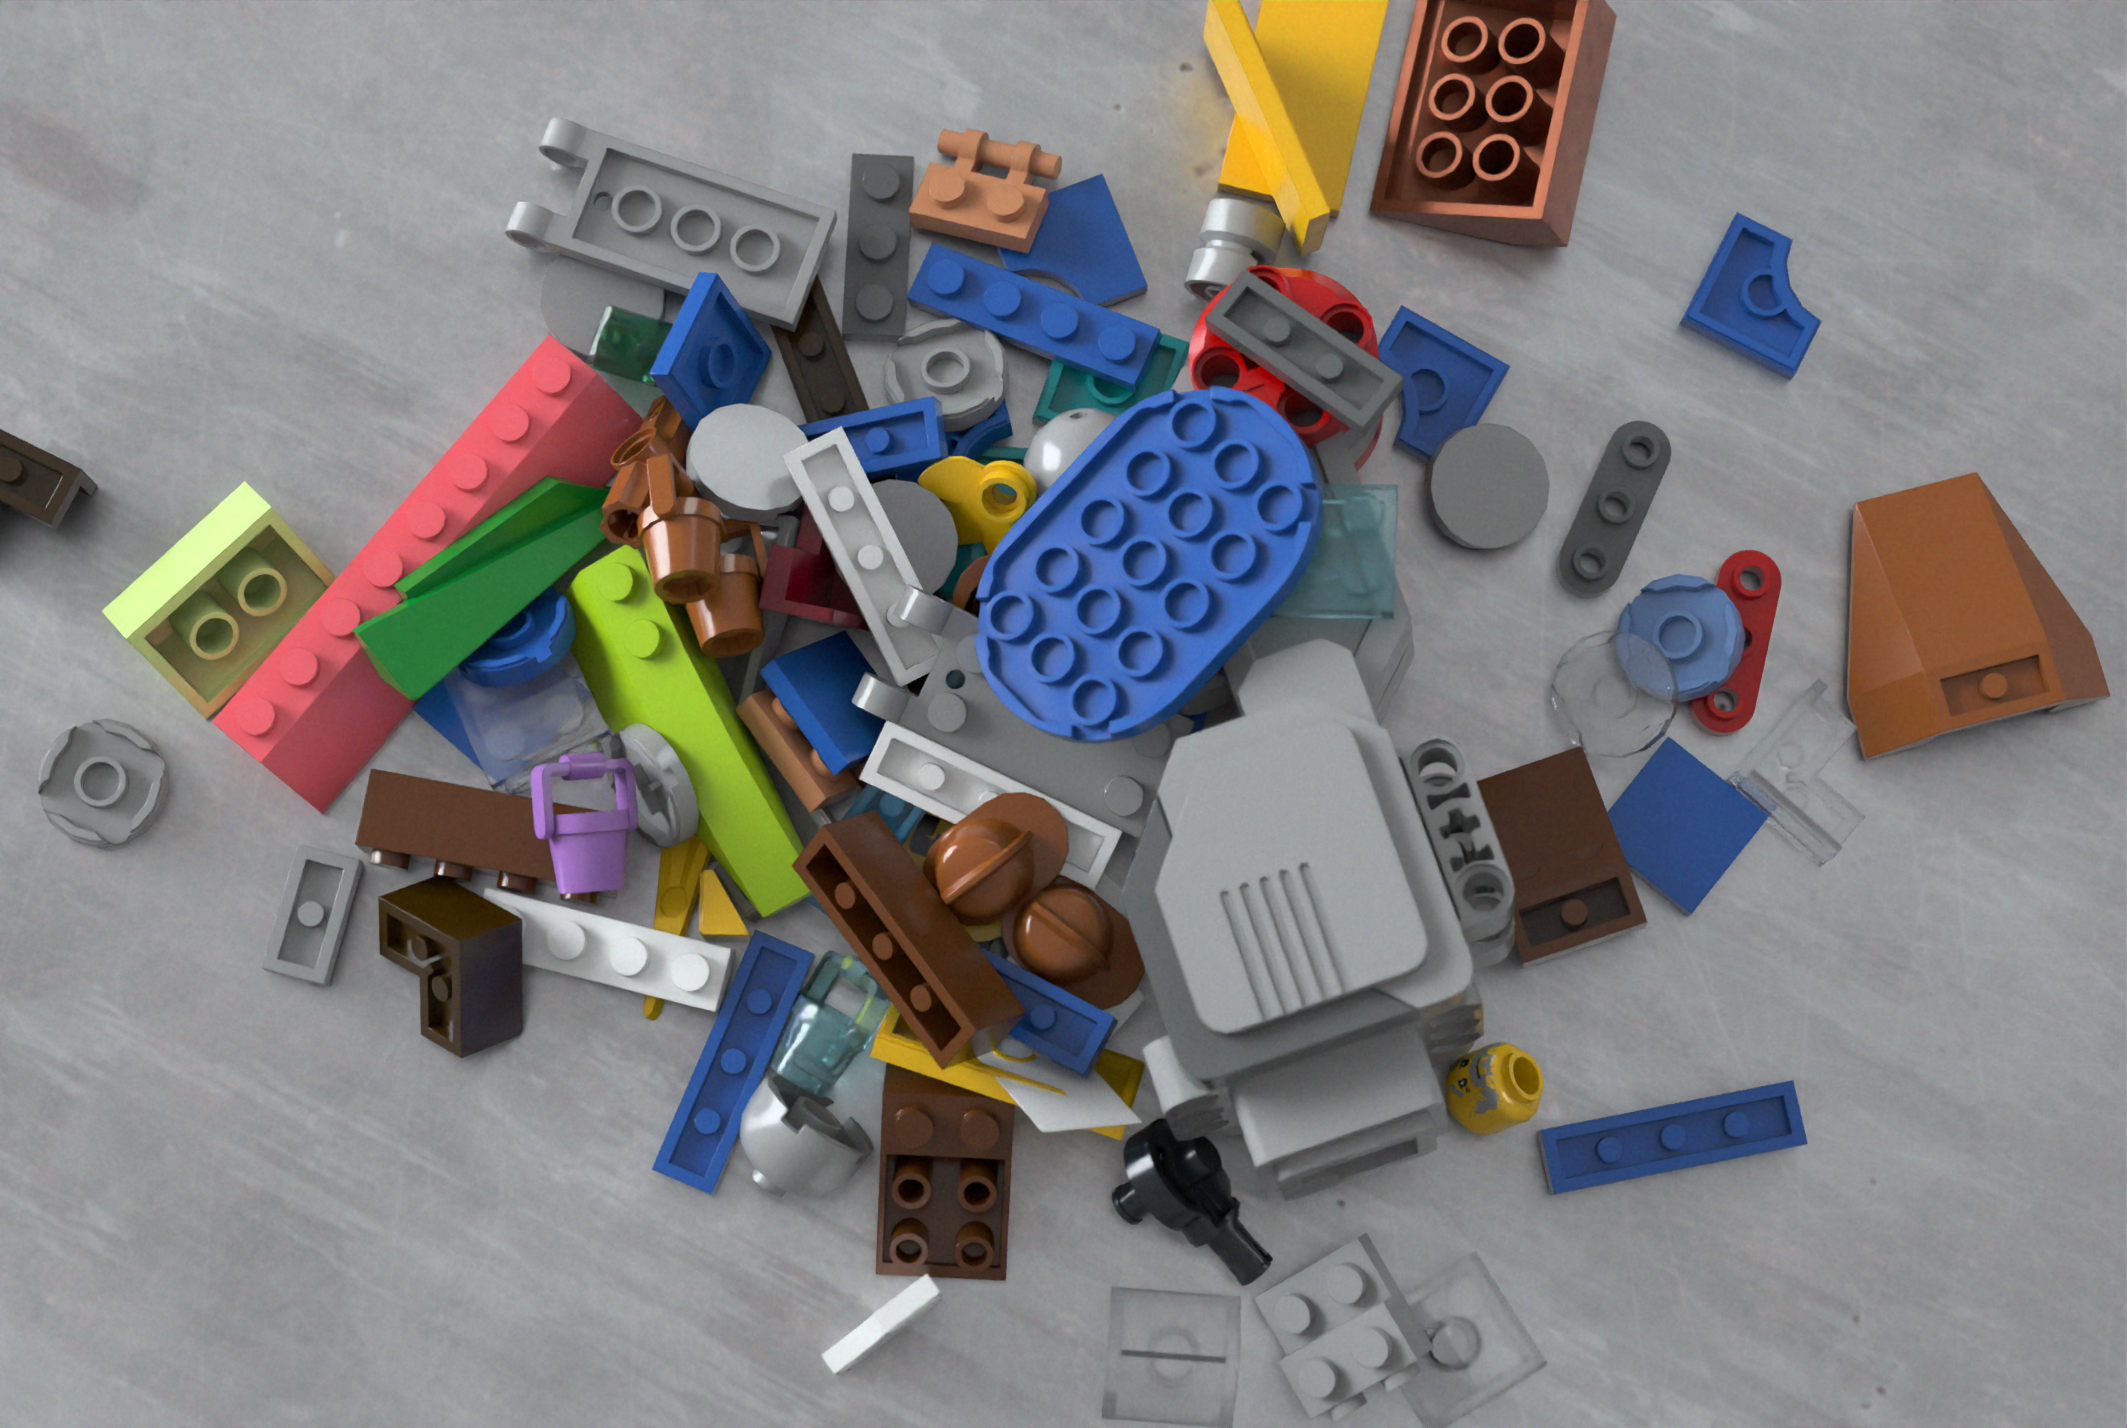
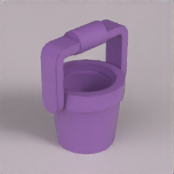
M590 752L563 754L559 759V763L536 766L532 770L530 778L534 829L539 839H549L559 894L624 889L626 832L635 831L638 826L635 773L632 763L623 758L604 759L602 753ZM614 772L617 810L553 815L551 777L561 776L565 781L603 777L605 773Z

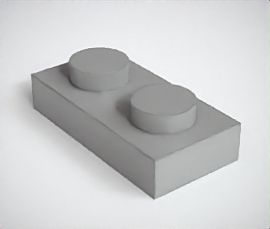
M297 844L261 967L263 970L329 986L364 864L360 859Z

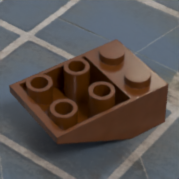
M1582 746L1476 781L1513 880L1515 901L1513 912L1515 922L1514 944L1523 969L1646 928L1647 919Z
M891 1063L886 1064L882 1095L876 1274L922 1277L928 1274L929 1277L1006 1281L1014 1124L1013 1104Z

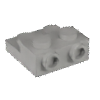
M1367 1233L1253 1298L1286 1354V1357L1278 1361L1311 1420L1328 1411L1333 1422L1345 1417L1368 1402L1362 1391L1379 1381L1386 1392L1402 1385L1421 1373L1415 1361L1434 1348Z

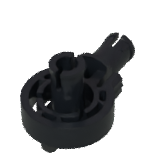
M1160 1118L1128 1138L1124 1147V1164L1130 1181L1124 1185H1119L1112 1192L1114 1207L1126 1222L1137 1225L1143 1218L1152 1214L1166 1227L1182 1232L1186 1236V1240L1195 1248L1207 1244L1229 1268L1241 1286L1252 1283L1270 1267L1273 1257L1262 1248L1238 1220L1240 1202L1231 1195V1181L1225 1170L1221 1167L1220 1154L1207 1137L1202 1136L1195 1139L1178 1141L1175 1139L1166 1118Z

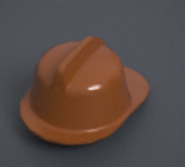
M1026 792L1003 793L983 803L936 840L928 850L923 865V874L961 924L966 926H986L1012 913L1047 887L1061 872L1069 851L1068 830L1059 811L1044 798Z
M1057 875L1047 887L1005 918H1002L1001 935L1007 952L1022 969L1101 1010L1122 1004L1136 991L1145 973V966L1129 920L1088 887L1065 876Z

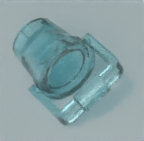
M832 950L823 955L791 1008L793 1014L770 1063V1067L782 1077L819 1097L826 1098L857 1054L864 1052L892 1003L858 956L849 955L845 957ZM839 975L863 993L868 994L854 1019L824 1002Z

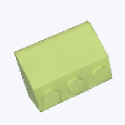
M244 481L104 608L102 612L133 647L207 720L243 687L336 580V576L276 511Z

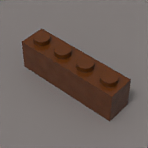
M371 768L355 839L357 847L364 853L371 854L370 864L397 871H408L410 861L435 866L433 876L463 883H471L473 873L498 878L497 888L528 895H534L536 885L558 889L549 839H539L535 833L532 798ZM553 802V815L599 811ZM626 832V848L630 832ZM618 889L560 894L559 899L580 905L598 906L599 897L616 899Z
M876 810L823 825L792 864L794 870L942 1070L992 1052L1027 1013Z

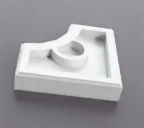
M925 1274L822 1354V1358L834 1374L843 1375L942 1301L940 1298L942 1297L941 1292L928 1274Z

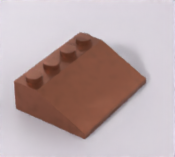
M1417 0L1370 211L1374 215L1508 244L1567 247L1617 15L1605 0Z

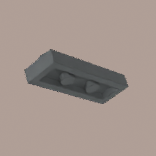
M852 153L842 319L843 340L897 343L906 333L911 220L908 211L913 202L914 156Z
M1244 269L1205 317L1206 328L1363 437L1404 388V379L1401 375L1246 269Z

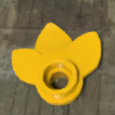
M964 456L947 457L935 461L926 467L918 478L920 486L942 499V503L952 514L958 535V545L983 542L988 555L994 552L1012 526L1036 502L1038 495L1037 485L1031 473L1023 466L1005 460L995 461L985 466ZM997 483L1012 487L1017 494H1003L998 489Z

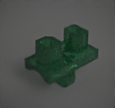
M607 304L604 313L599 319L586 364L600 371L659 388L649 373L673 324Z

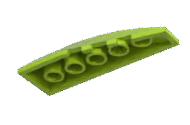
M625 544L581 570L564 594L576 616V636L570 647L604 721L615 734L633 723L646 724L657 731L674 749L688 773L696 794L699 810L696 835L764 918H770L812 895L811 891L792 867V864L803 852L804 847L746 724L735 711L737 708L736 702L714 657L705 655L702 652L686 607L682 603L671 606L670 602L664 601L656 595L645 549L643 547L634 549Z

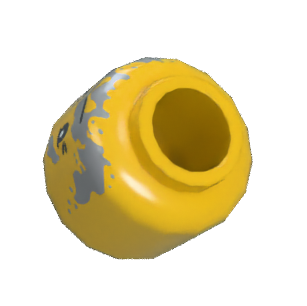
M1507 1042L1490 1044L1462 1056L1449 1067L1446 1078V1104L1450 1113L1472 1133L1481 1136L1495 1134L1527 1122L1538 1111L1544 1088L1543 1076L1535 1059L1517 1046Z

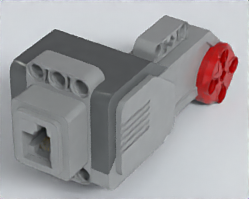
M1257 265L1246 269L1379 360L1377 337L1372 316L1359 300L1337 281L1314 271L1298 268H1275L1267 265ZM1230 284L1212 299L1199 317L1190 341L1189 365L1182 367L1171 389L1181 393L1193 390H1211V386L1227 387L1254 396L1280 414L1299 434L1315 462L1322 490L1323 511L1321 529L1313 557L1292 593L1192 699L1177 712L1187 716L1196 715L1232 703L1238 719L1175 741L1158 789L1159 796L1154 798L1121 893V898L1168 1033L1167 1036L1157 1039L1144 1047L1143 1054L1164 1116L1175 1139L1184 1141L1211 1133L1223 1136H1234L1243 1133L1264 1193L1271 1194L1282 1191L1284 1200L1291 1201L1424 1156L1438 1148L1436 1137L1448 1131L1446 1104L1433 1068L1466 1055L1473 1047L1475 1041L1484 1036L1483 1002L1476 986L1473 972L1497 964L1504 960L1511 952L1515 940L1513 916L1515 901L1511 874L1469 762L1460 745L1450 738L1434 736L1394 749L1388 730L1380 726L1414 658L1411 615L1357 471L1365 464L1375 449L1380 437L1384 413L1363 437L1206 328L1205 317L1231 287L1232 284ZM1437 762L1449 765L1456 772V776L1440 772L1419 777L1424 767ZM1474 888L1476 894L1466 899L1467 893ZM1503 929L1502 934L1492 942L1482 943L1476 941L1494 935Z

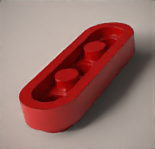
M1742 550L1732 554L1720 566L1714 579L1716 587L1726 593L1740 612L1747 639V648L1743 650L1741 661L1729 680L1709 695L1688 701V710L1693 723L1704 733L1715 737H1726L1740 731L1751 720L1757 703L1782 579L1776 563L1768 555L1756 550ZM1741 572H1754L1760 579V588L1758 590L1746 589L1740 581ZM1724 691L1733 697L1734 709L1732 711L1725 712L1716 707L1714 703L1716 692Z

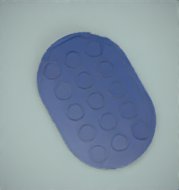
M1211 386V390H1193L1177 393L1174 389L1161 392L1132 406L1111 422L1012 526L992 553L984 569L976 599L981 601L978 619V636H974V642L984 676L1002 703L1016 716L1039 731L1055 738L1082 744H1102L1132 738L1151 730L1177 713L1287 599L1303 577L1313 557L1322 522V490L1315 462L1299 434L1280 414L1266 403L1239 390L1220 386Z

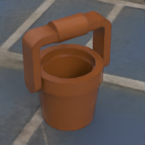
M671 452L648 458L647 473L651 505L640 513L637 520V528L641 547L645 549L655 593L662 600L671 603L686 604L699 602L716 593L720 586L721 539L724 535L720 508L712 502L702 499L699 490Z
M722 517L724 535L721 539V544L729 542L730 539L751 535L757 562L754 558L746 555H720V586L717 592L699 602L682 603L687 609L702 652L710 657L725 658L737 656L757 648L764 642L763 612L758 606L761 597L760 589L764 582L768 560L758 522L742 521L733 518L725 520ZM670 602L671 606L681 604V603H671V602Z

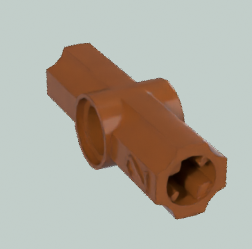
M665 395L653 400L639 431L625 440L611 457L610 463L618 471V475L601 509L603 520L599 528L613 544L622 543L634 549L641 547L638 537L637 520L640 513L651 505L647 473L648 458L671 452L686 472V450L693 432Z

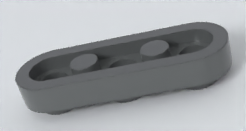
M1646 421L1628 422L1619 427L1609 440L1556 560L1555 568L1558 581L1571 595L1583 599L1597 598L1608 592L1619 578L1670 462V442L1666 434L1658 426ZM1634 442L1644 443L1650 450V458L1647 460L1634 458L1629 450L1630 444ZM1612 497L1620 499L1626 507V513L1622 516L1611 515L1605 508V500ZM1585 553L1596 555L1601 562V570L1598 572L1584 570L1580 564V556Z

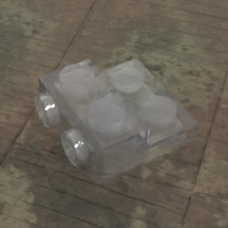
M571 647L549 670L529 681L507 687H482L466 680L458 667L443 678L490 786L496 792H501L505 789L512 795L531 789V772L536 766L559 763V759L563 754L600 752L603 754L602 745L607 743L608 739L612 736Z

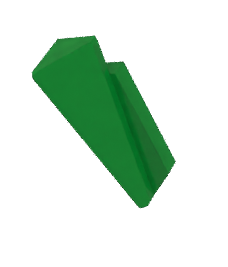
M547 475L394 584L403 603L353 629L354 634L381 679L412 701L418 700L606 538L599 526L603 520L601 509L612 487L604 485V488L582 485L566 478Z

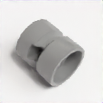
M1215 199L1210 201L1199 236L1206 247L1194 251L1184 287L1195 297L1210 303L1223 289L1232 284L1244 269L1276 261L1286 223L1275 213L1245 201L1234 199Z

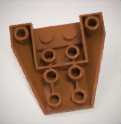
M1977 472L1856 502L1853 505L1847 703L1864 760L1923 746L1936 736L2045 709L2048 714L2110 697L2092 635Z

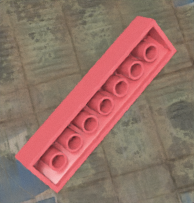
M549 334L216 716L212 723L323 815L413 711V707L422 699L421 697L418 700L412 701L381 679L354 634L353 629L403 603L394 584L545 476L566 478L577 484L604 488V485L607 486L618 473L610 463L612 455L625 440L639 431L644 419L596 371Z

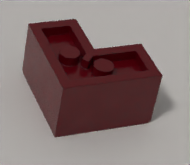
M805 503L796 548L771 544L758 608L808 621L870 632L850 590L837 575L831 553Z

